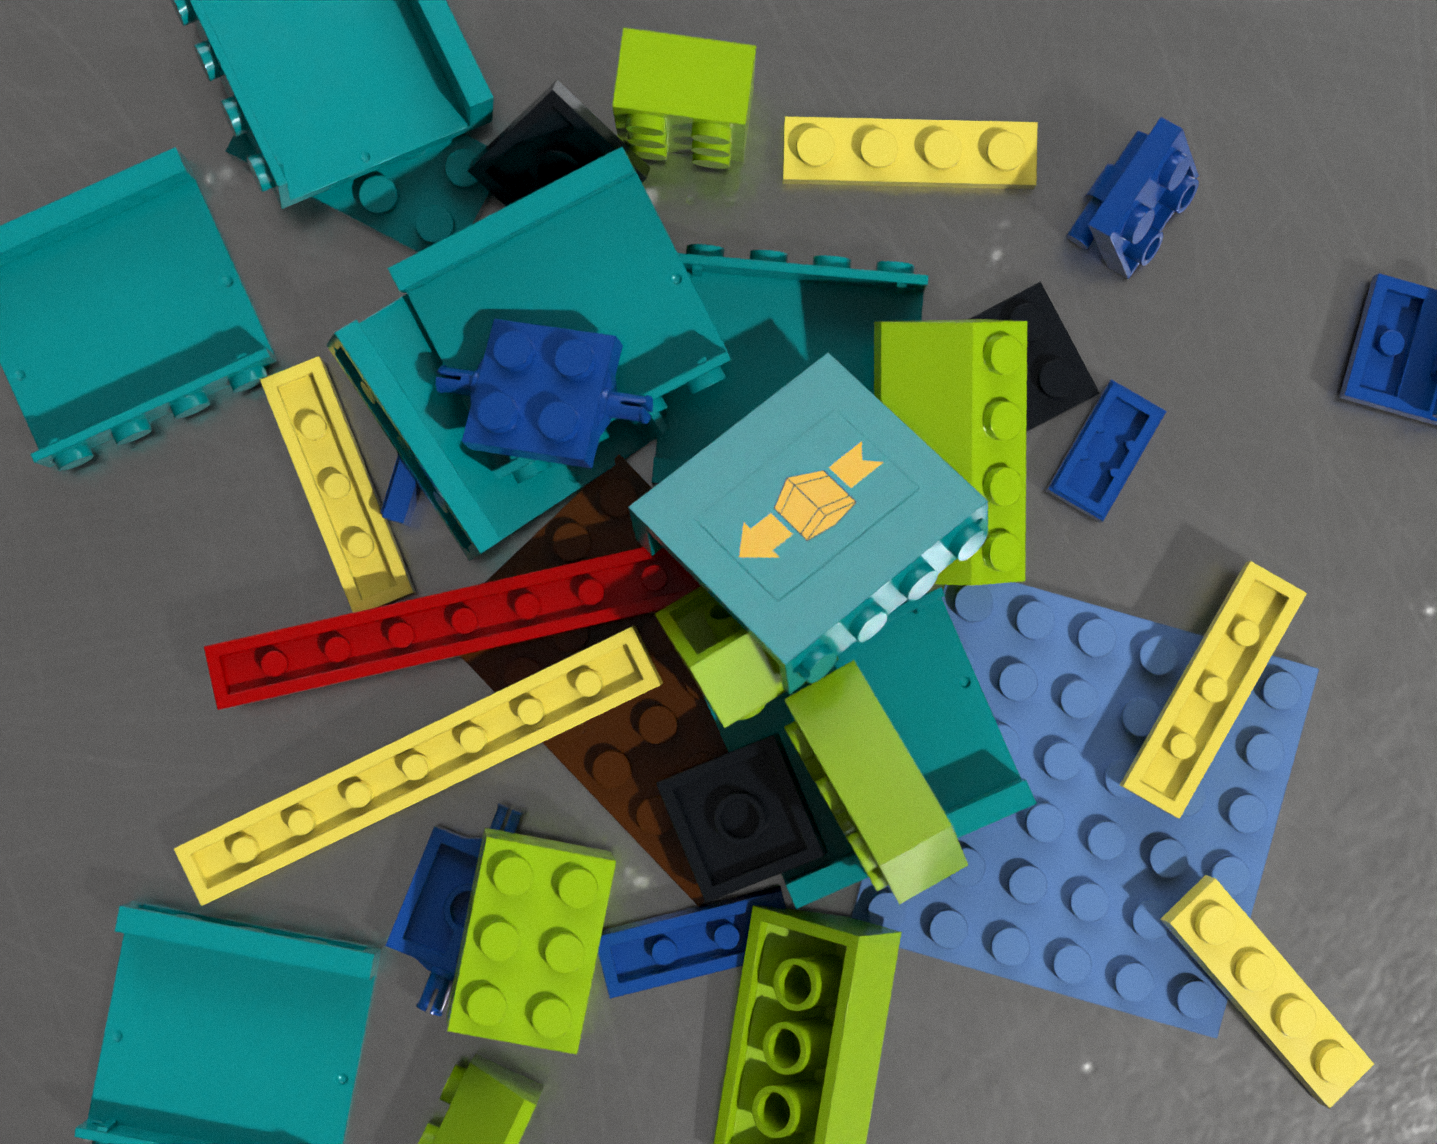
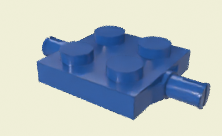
M494 319L484 358L476 371L442 365L437 372L441 377L436 376L435 385L437 392L470 396L471 407L462 442L470 450L592 469L599 439L612 418L647 424L651 419V415L647 411L653 412L652 396L617 391L615 375L623 344L614 335Z
M498 803V808L490 828L501 830L510 807ZM513 809L504 831L515 833L524 813ZM438 825L434 826L385 946L416 958L427 970L431 971L416 1007L426 1012L437 988L438 993L430 1014L442 1016V1011L452 989L482 837H465Z

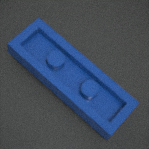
M777 886L704 904L700 907L696 906L602 930L598 955L609 998L743 966L753 905L786 909L781 887Z

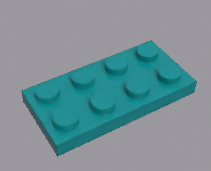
M246 133L237 137L233 135L225 150L229 156L248 166L247 156L255 153ZM461 134L310 198L406 249L418 253L479 221L492 193L468 172V168L472 160L487 145L466 134Z

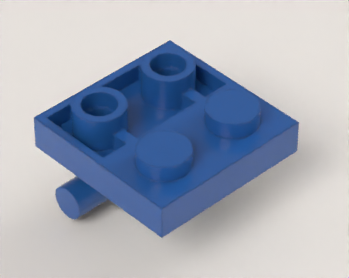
M1160 117L1149 135L1137 131L1114 165L1108 163L1086 194V198L1089 200L1088 204L1066 235L1069 240L1083 249H1088L1095 239L1107 267L1127 279L1131 277L1139 264L1145 266L1154 258L1163 240V232L1161 231L1174 212L1182 213L1189 206L1197 192L1199 185L1197 178L1199 175L1183 128Z
M1380 273L1373 276L1339 398L1437 426L1436 289Z

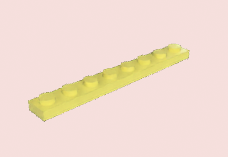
M634 625L174 848V851L200 905L203 906L662 685L663 681Z

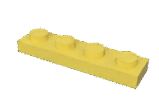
M785 116L783 184L1034 189L1037 184L1038 122Z
M317 356L260 379L352 612L385 606L415 594L416 591L388 521L382 518V514H380L382 509L381 503L323 359Z
M1252 561L1245 562L1119 786L1173 817L1180 819L1304 600L1306 592Z
M1205 875L1160 919L1319 1104L1330 1109L1374 1065L1371 1059L1216 878Z

